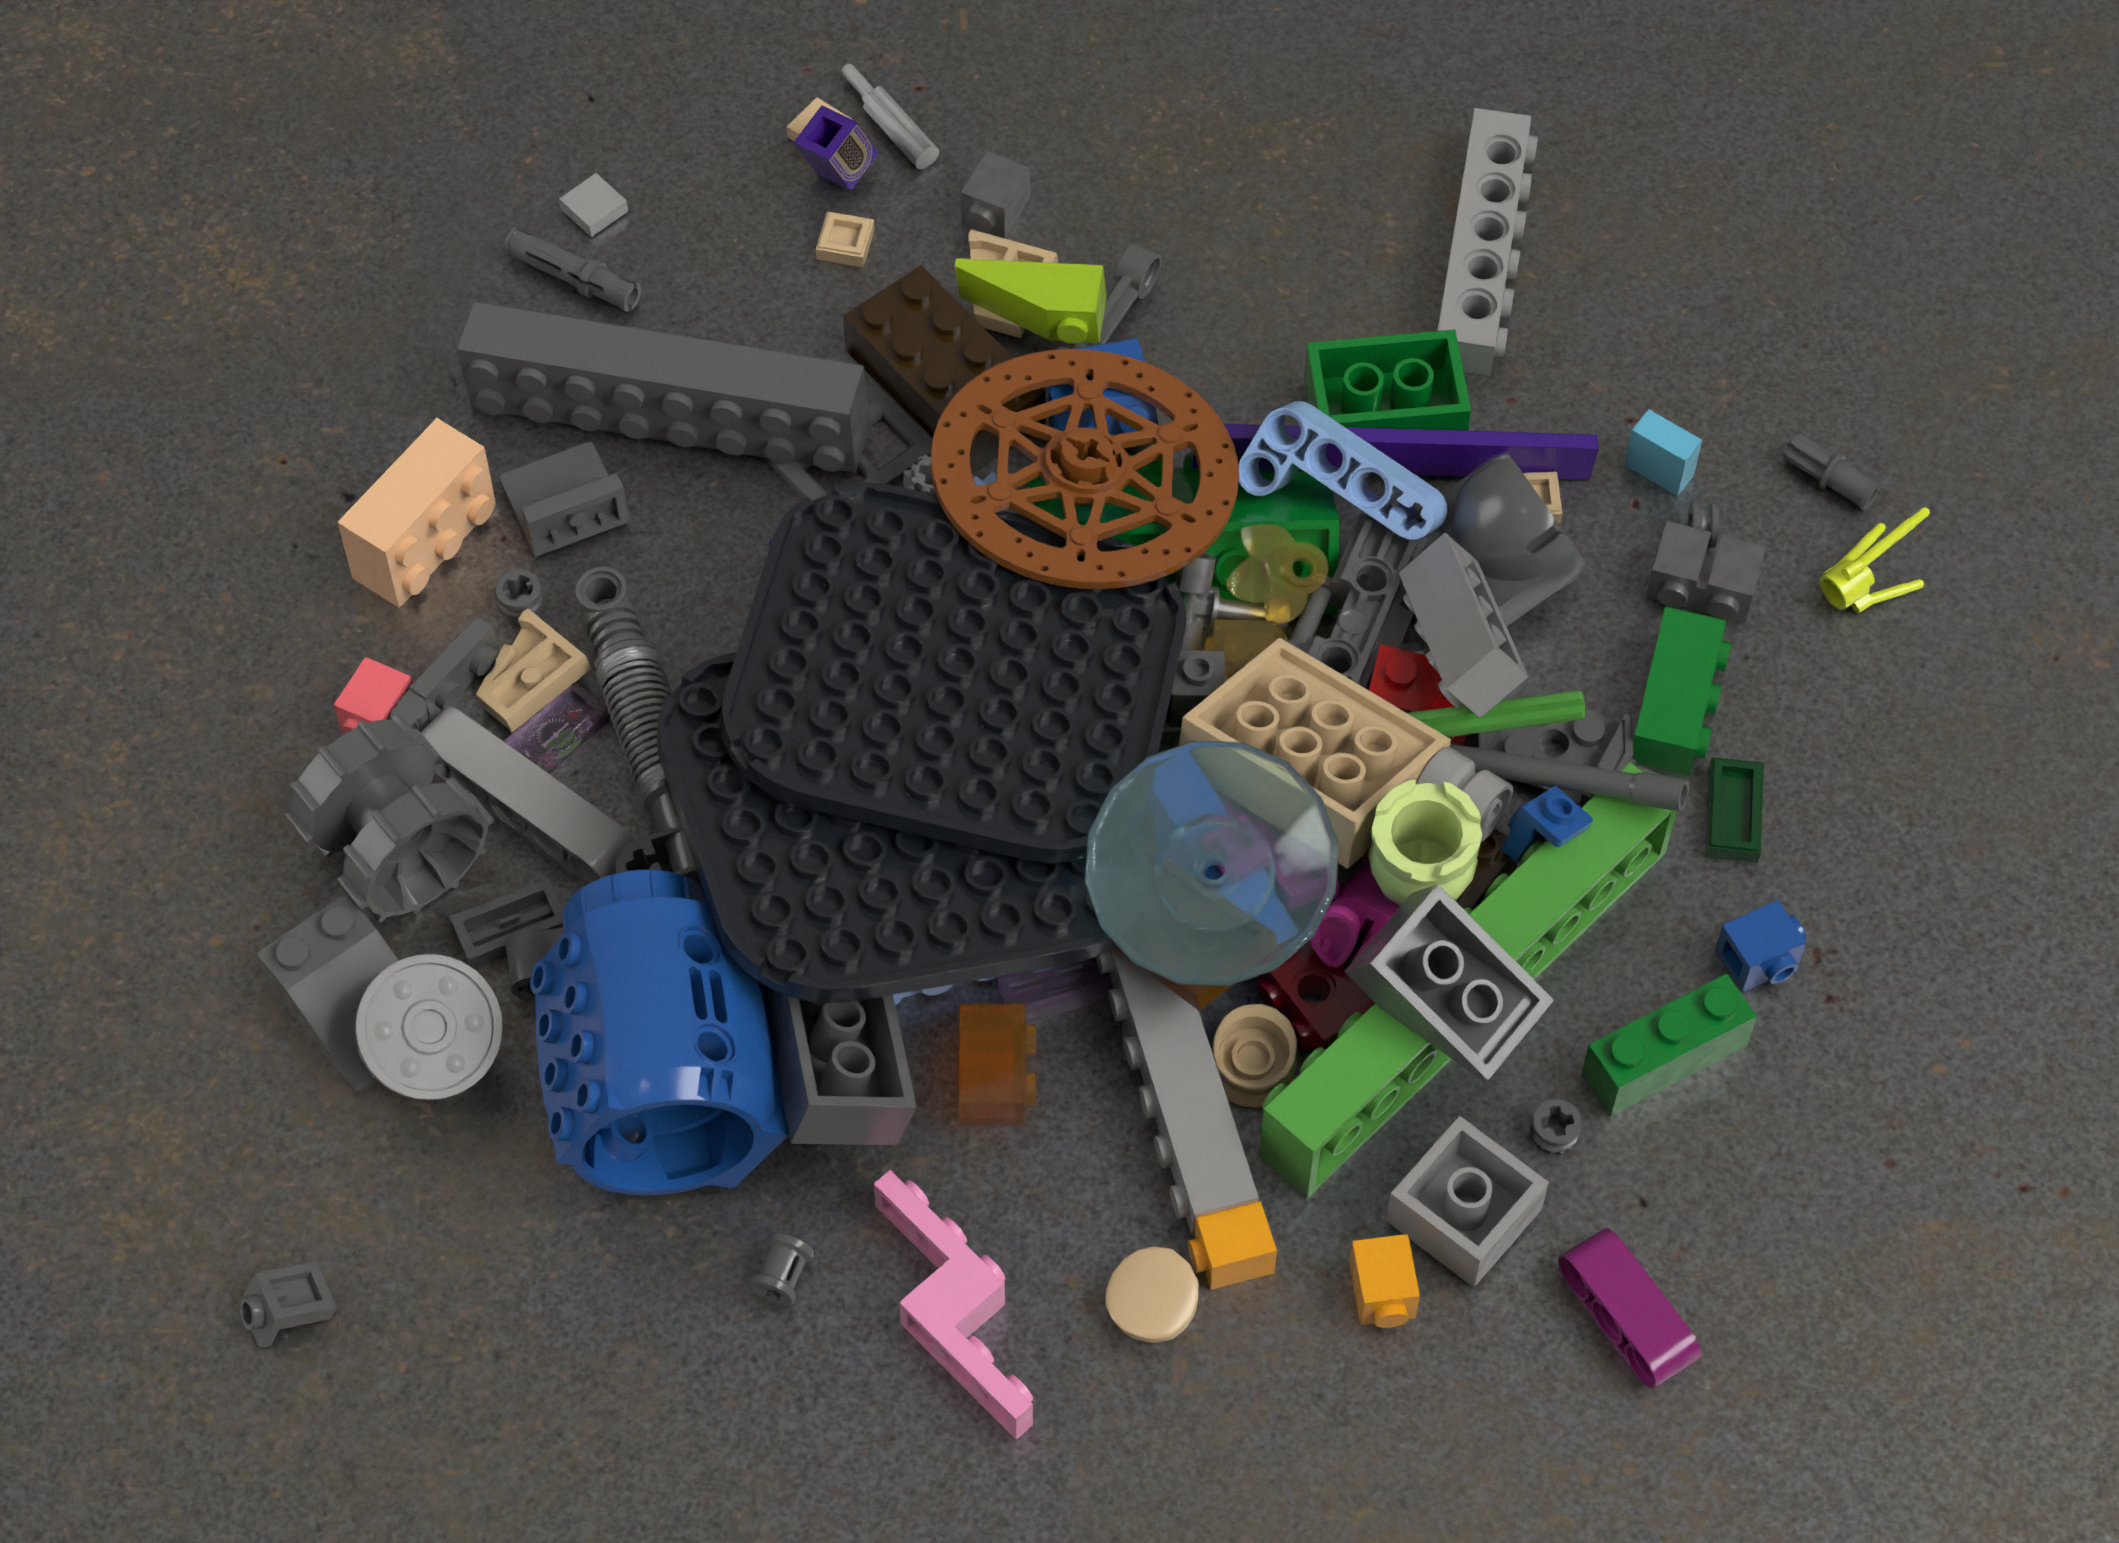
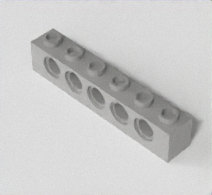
M1474 108L1438 331L1456 330L1463 371L1466 373L1491 376L1494 357L1504 358L1508 328L1499 327L1500 317L1510 319L1515 290L1505 288L1506 278L1516 280L1521 250L1511 249L1512 240L1522 241L1526 212L1517 211L1518 202L1528 203L1532 174L1523 173L1524 164L1534 165L1538 142L1537 136L1529 135L1532 117L1530 115Z

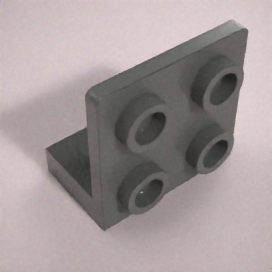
M585 442L499 475L500 484L535 557L629 522L624 486L617 473L608 475L592 442Z

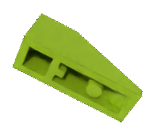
M956 258L954 266L959 297L1050 341H1064L1070 344L1081 342L1100 343L1107 297L1103 265Z

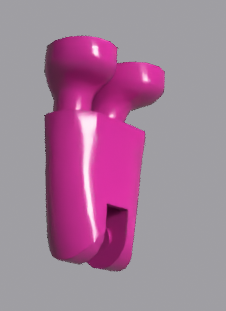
M1370 860L1365 862L1339 890L1338 898L1333 899L1329 906L1321 909L1311 923L1309 936L1312 947L1319 958L1330 967L1337 968L1348 959L1358 940L1360 930L1366 932L1365 937L1355 954L1354 961L1400 907V905L1384 896L1371 872Z

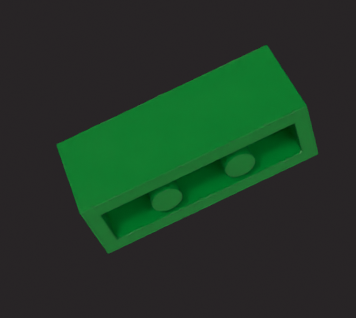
M1665 607L1633 739L1632 759L1637 761L1636 764L1690 776L1694 758L1705 759L1712 728L1702 726L1704 715L1706 713L1715 716L1722 685L1712 683L1715 671L1725 673L1732 644L1731 642L1722 641L1726 620Z
M1725 974L1590 1043L1581 1074L1609 1115L1613 1116L1748 1046L1757 1015L1728 974Z

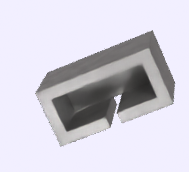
M1666 521L1653 565L1646 598L1658 600L1669 607H1685L1708 613L1714 618L1746 623L1766 546L1721 535L1716 556L1713 557L1706 555L1711 532Z

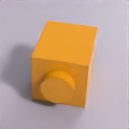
M1261 1201L1196 1218L1195 1239L1188 1240V1249L1195 1272H1205L1210 1290L1275 1273L1277 1249Z
M1408 1234L1352 1241L1349 1267L1360 1325L1375 1323L1380 1328H1392L1405 1324L1409 1319L1416 1318L1420 1293Z

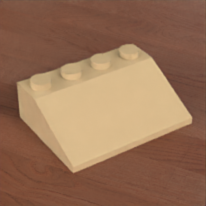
M1278 638L1183 716L1178 754L1190 749L1214 787L1348 869L1370 849L1372 843L1371 829L1379 802L1394 787L1408 780H1416L1417 783L1429 761L1441 749L1450 746L1451 739L1285 640Z

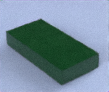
M1711 757L1708 779L1705 857L1749 862L1759 861L1762 837L1764 762Z

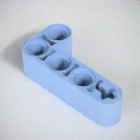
M1294 401L1271 411L1263 421L1238 465L1240 485L1248 493L1255 496H1265L1288 485L1300 468L1397 535L1406 539L1417 540L1433 532L1445 522L1448 514L1447 502L1437 489L1313 405L1304 401ZM1286 415H1290L1298 421L1301 429L1299 439L1291 438L1286 433L1284 428ZM1328 443L1337 446L1343 455V462L1340 468L1331 465L1327 460L1326 447ZM1261 457L1272 463L1275 469L1273 481L1266 480L1260 474L1258 463ZM1370 472L1378 474L1385 483L1383 496H1378L1370 490L1367 481ZM1396 500L1400 504L1393 506L1392 502ZM1417 503L1423 507L1420 515L1424 520L1421 522L1414 518L1417 510L1413 506Z

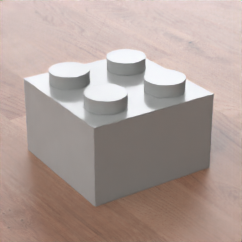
M1459 1116L1391 1192L1386 1221L1401 1233L1408 1234L1410 1240L1472 1287H1475L1542 1210L1549 1182Z

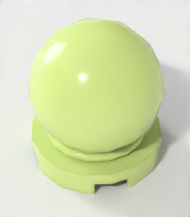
M1408 780L1391 789L1379 802L1371 829L1372 843L1368 854L1371 872L1385 897L1401 906L1411 893L1439 884L1455 901L1473 880L1478 862L1477 855L1482 840L1480 812L1468 794L1453 784L1444 781L1443 785L1440 786L1432 783L1416 784V780Z

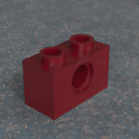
M1309 930L1301 934L1299 938L1280 947L1277 954L1260 965L1256 987L1263 1003L1266 1006L1278 1009L1290 1021L1295 1030L1297 1046L1304 1052L1310 1050L1312 1053L1319 1047L1326 1050L1339 1038L1338 1032L1345 1021L1355 1012L1359 1011L1364 1014L1374 1003L1345 973L1346 968L1343 964L1337 968L1330 967L1319 958L1312 947ZM1306 994H1315L1322 997L1324 1001L1309 1003L1301 997Z

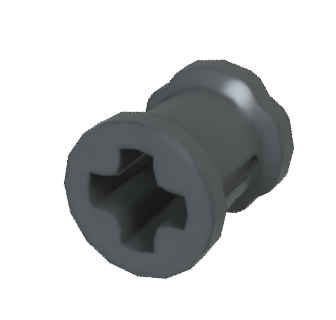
M773 1232L769 1234L766 1241V1246L769 1250L759 1273L751 1275L749 1279V1290L763 1300L780 1306H792L796 1299L794 1290L803 1266L811 1264L815 1252L807 1243L794 1236Z

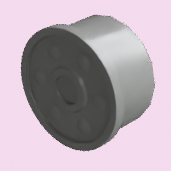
M437 954L407 957L384 969L365 990L358 1005L355 1019V1037L359 1056L372 1077L389 1090L416 1100L445 1099L465 1091L478 1082L489 1070L497 1056L503 1030L500 1006L487 981L476 970L462 961Z

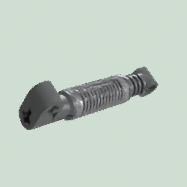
M610 567L592 568L584 572L578 579L575 590L583 623L589 632L590 640L597 654V659L594 662L595 677L603 693L602 697L605 699V705L608 707L607 712L611 715L610 720L613 722V728L616 730V736L619 738L618 742L627 761L626 765L630 769L629 773L635 784L639 802L646 813L653 815L658 833L626 844L618 852L615 861L616 873L634 870H661L659 864L670 861L673 873L686 876L702 887L657 752L659 714L665 697H670L672 694L671 686L662 667L660 655L653 644L647 642L644 638L628 592L626 580L622 574ZM612 599L608 603L597 604L601 600Z

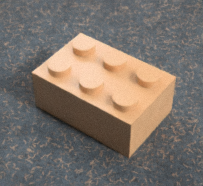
M436 418L337 522L352 579L398 608L411 595L420 593L428 583L430 575L444 560L451 559L458 552L463 539L476 525L484 524L494 510L496 501L485 447Z

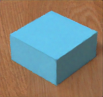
M1648 409L1632 429L1624 466L1678 496L1695 474L1702 439Z

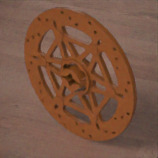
M1085 349L1042 351L1010 359L984 371L968 382L946 406L935 429L931 448L933 487L943 511L957 531L982 554L1001 566L1020 575L1057 586L1078 589L1122 588L1157 580L1178 571L1197 559L1217 540L1232 515L1238 492L1239 468L1235 447L1228 430L1212 407L1196 391L1166 371L1143 361L1110 352ZM1090 375L1093 379L1087 380L1086 376ZM1064 384L1071 385L1074 388V393L1019 412H1013L1002 406L1019 395L1039 388ZM1106 388H1111L1140 398L1159 409L1172 422L1157 425L1106 398L1103 395V391ZM1083 410H1090L1092 412L1095 429L1078 427ZM1065 411L1070 412L1064 431L1035 422ZM1105 415H1109L1138 431L1110 435ZM980 430H986L999 438L996 481L985 485H977L974 482L970 467L971 447L976 434ZM1019 432L1048 441L1044 448H1039ZM1154 444L1133 456H1129L1124 449ZM1009 447L1017 448L1034 463L1014 474L1008 473ZM1185 448H1190L1194 451L1199 467V488L1194 501L1190 504H1186L1172 496L1173 452ZM1156 459L1161 460V486L1156 487L1137 473L1136 470ZM1037 477L1042 478L1045 483L1044 486L1016 490V488ZM1130 485L1152 502L1121 491L1125 486ZM1059 498L1062 503L1064 520L1031 503ZM1105 503H1111L1136 512L1107 523L1100 522ZM1075 505L1092 506L1086 525L1078 523ZM1012 509L1065 538L1066 546L1063 548L1053 547L1027 537L1010 527L995 513ZM1151 522H1158L1169 528L1164 534L1138 546L1107 552L1097 549V541ZM1077 556H1083L1084 561H1078Z

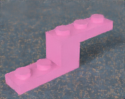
M889 1170L874 1183L875 1206L938 1268L899 1302L901 1325L1017 1440L1033 1426V1404L1031 1403L1033 1396L1016 1376L1010 1375L1006 1378L992 1364L994 1362L993 1355L977 1337L971 1336L967 1339L1005 1305L1004 1273L989 1256L983 1254L979 1258L966 1245L967 1239L965 1234L953 1220L948 1217L941 1220L928 1207L929 1201L926 1195L913 1181L907 1180L903 1183Z

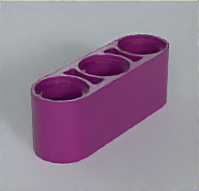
M1604 1228L1558 1257L1560 1271L1569 1287L1637 1377L1646 1386L1654 1389L1701 1359L1700 1346L1690 1328L1627 1246L1611 1229Z

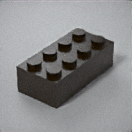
M922 265L843 315L845 350L851 352V357L859 365H863L864 370L932 438L946 406L968 382L984 371L1013 359ZM1043 388L1029 391L1011 399L1002 406L1013 412H1019L1046 403V391ZM1046 418L1035 422L1046 425ZM986 430L978 431L971 447L970 467L972 474L998 458L999 438ZM1019 432V433H1021L1023 436H1025L1026 438H1028L1029 436H1031V435L1025 434V433H1023V432Z

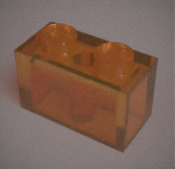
M1025 1003L960 1004V1127L1026 1126V1106H1037V1073H1026V1057L1036 1056V1024H1025Z

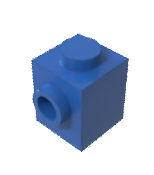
M1776 900L1723 924L1715 951L1743 993L1767 981H1770L1771 984H1776L1792 976L1798 970V965L1806 945V935L1800 921L1794 915H1788L1779 900Z

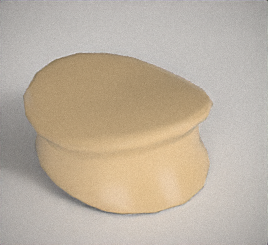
M1263 1004L1243 1005L1229 1012L1215 1032L1211 1047L1212 1054L1227 1100L1240 1107L1256 1109L1262 1107L1264 1100L1276 1086L1281 1083H1285L1288 1086L1293 1082L1297 1068V1039L1295 1030L1290 1021L1277 1009Z
M1155 1246L1138 1249L1124 1258L1113 1271L1106 1288L1105 1306L1111 1319L1124 1334L1132 1339L1149 1343L1172 1340L1187 1328L1195 1315L1198 1303L1199 1281L1190 1264L1173 1249Z

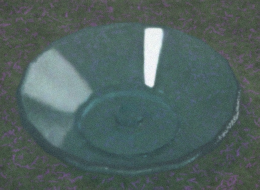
M1192 741L1147 757L1110 789L1088 833L1085 884L1100 927L1134 964L1177 984L1231 986L1276 970L1314 937L1336 893L1339 843L1322 797L1289 762L1244 742ZM1211 865H1220L1225 869V872L1221 878L1210 880L1205 877L1206 869Z

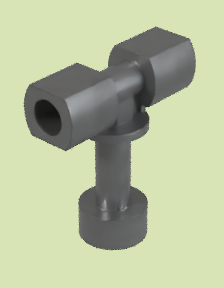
M1204 552L1193 562L1178 570L1176 585L1181 591L1186 610V628L1181 650H1199L1203 627L1213 628L1216 619L1260 625L1261 636L1283 638L1285 636L1290 615L1289 598L1267 595L1263 604L1220 598L1219 588L1211 587L1216 559L1213 554Z

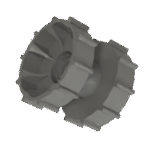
M396 714L393 719L377 720L370 723L361 720L355 729L340 736L327 747L321 746L318 749L319 754L307 766L300 778L290 784L294 791L291 797V810L285 814V817L306 843L311 844L314 842L326 858L331 857L334 852H345L344 872L337 881L360 909L367 907L378 922L384 921L386 917L402 915L411 911L414 914H418L421 907L437 899L451 887L457 888L459 886L458 881L471 868L479 855L487 852L484 844L487 839L488 826L494 822V819L471 792L466 793L453 777L449 778L446 783H431L435 762L441 756L418 729L413 730L400 714Z

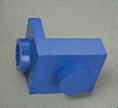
M1555 785L1532 801L1524 803L1514 812L1508 821V827L1511 828V831L1501 850L1518 863L1528 848L1537 840L1541 839L1544 842L1548 840L1555 847H1561L1589 829L1593 818Z

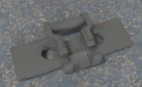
M1361 513L1334 577L1331 578L1321 574L1311 577L1307 586V590L1310 593L1291 638L1285 641L1366 689L1374 671L1380 644L1400 648L1401 643H1408L1414 632V625L1416 624L1415 614L1410 609L1401 606L1406 590L1399 572L1424 551L1429 537L1424 536L1417 540L1403 538L1371 516ZM1363 574H1374L1383 580L1385 587L1375 592L1366 591L1358 585L1356 579ZM1330 604L1342 609L1330 638L1324 639L1315 636L1314 640H1312L1327 605Z

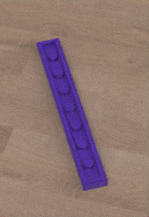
M1223 423L1234 444L1238 465L1261 425ZM1284 425L1286 433L1291 438L1299 439L1301 433L1300 426ZM1345 427L1415 475L1468 476L1476 467L1490 457L1508 452L1522 473L1557 472L1558 479L1590 480L1599 450L1598 437L1594 434ZM1328 443L1326 447L1327 460L1331 465L1340 468L1343 462V455L1337 446ZM1191 449V469H1199L1195 453ZM1263 457L1260 458L1258 463L1259 471H1275L1269 460ZM1299 468V470H1298L1297 472H1305V471H1303L1302 469Z

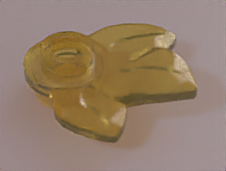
M1256 524L1242 529L1240 532L1241 539L1251 558L1242 562L1233 571L1226 583L1227 590L1243 601L1251 603L1264 602V614L1268 625L1284 624L1294 620L1303 612L1308 594L1320 588L1327 577L1328 562L1324 553L1313 544L1307 542L1296 543L1290 533L1281 526ZM1296 561L1306 562L1311 569L1310 575L1305 578L1296 576L1292 570L1293 563Z

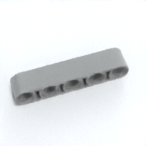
M446 706L421 731L422 735L441 756L434 766V773L445 781L453 777L466 793L471 792L488 812L588 884L603 877L617 874L615 861L618 852L626 844L634 841V838L616 821L453 706Z

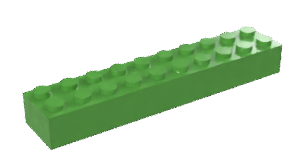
M1631 762L1621 770V772L1633 774L1642 772ZM1591 794L1592 799L1582 807L1593 818L1589 829L1561 847H1555L1548 840L1546 842L1541 839L1537 840L1525 852L1520 861L1521 866L1510 876L1506 873L1498 876L1487 889L1484 896L1485 900L1474 910L1470 907L1464 910L1535 980L1666 854L1677 811L1638 805L1630 800ZM1376 1003L1364 1014L1358 1011L1351 1015L1338 1032L1339 1038L1326 1050L1322 1047L1314 1050L1300 1068L1301 1074L1288 1086L1285 1083L1276 1086L1262 1104L1264 1112L1260 1127L1259 1157L1306 1198L1312 1195L1452 1060L1387 1014Z

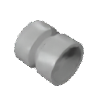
M1450 746L1444 747L1429 761L1416 784L1432 783L1442 786L1444 781L1453 784L1468 794L1480 812L1482 842L1496 828L1507 810L1513 795V786L1487 769L1476 773L1474 761Z

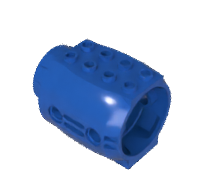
M634 870L609 875L593 881L578 890L566 903L562 911L564 933L549 952L535 964L530 979L531 990L535 994L539 1074L548 1117V1134L554 1143L556 1163L570 1165L583 1180L593 1186L621 1194L662 1195L688 1191L707 1185L735 1188L789 1135L765 985L742 969L728 953L718 934L704 890L692 879L669 871Z

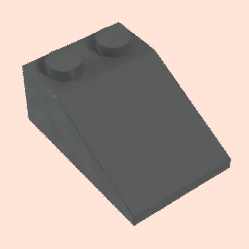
M1439 884L1411 893L1345 970V973L1383 1011L1482 1081L1490 1079L1554 1001Z
M345 893L256 952L266 983L358 1096L379 1082L372 1077L359 1056L355 1037V1019L358 1005L365 990L374 978L399 960L375 926L351 897Z

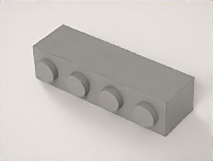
M1444 533L1399 572L1407 592L1403 596V600L1418 619L1414 627L1429 646L1430 651L1426 654V657L1442 678V681L1438 683L1441 692L1455 707L1460 708L1464 704L1481 718L1524 682L1528 675L1479 562Z

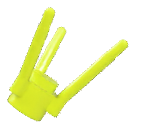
M1926 507L1921 508L1866 551L1886 530L1885 524H1877L1837 564L1823 572V575L1820 577V587L1827 600L1839 610H1845L1852 606L1853 610L1859 614L1873 604L1922 589L1924 582L1921 579H1917L1869 594L1870 586L1874 584L1875 580L1872 571L1867 565L1928 517L1930 510Z

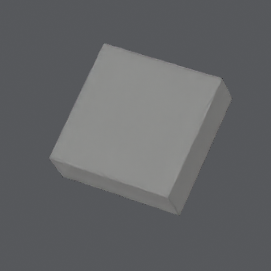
M597 173L559 198L560 209L590 237H593L628 212L627 200Z

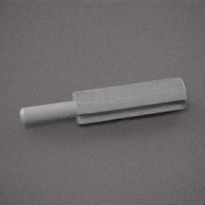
M845 64L842 67L841 74L862 96V100L865 102L863 109L917 169H925L931 166L938 158L939 149L883 87L877 86L874 89L852 64Z

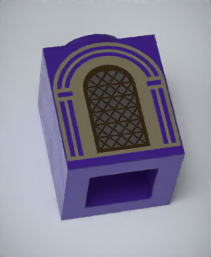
M821 105L793 142L818 175L849 190L854 188L879 154L856 121Z

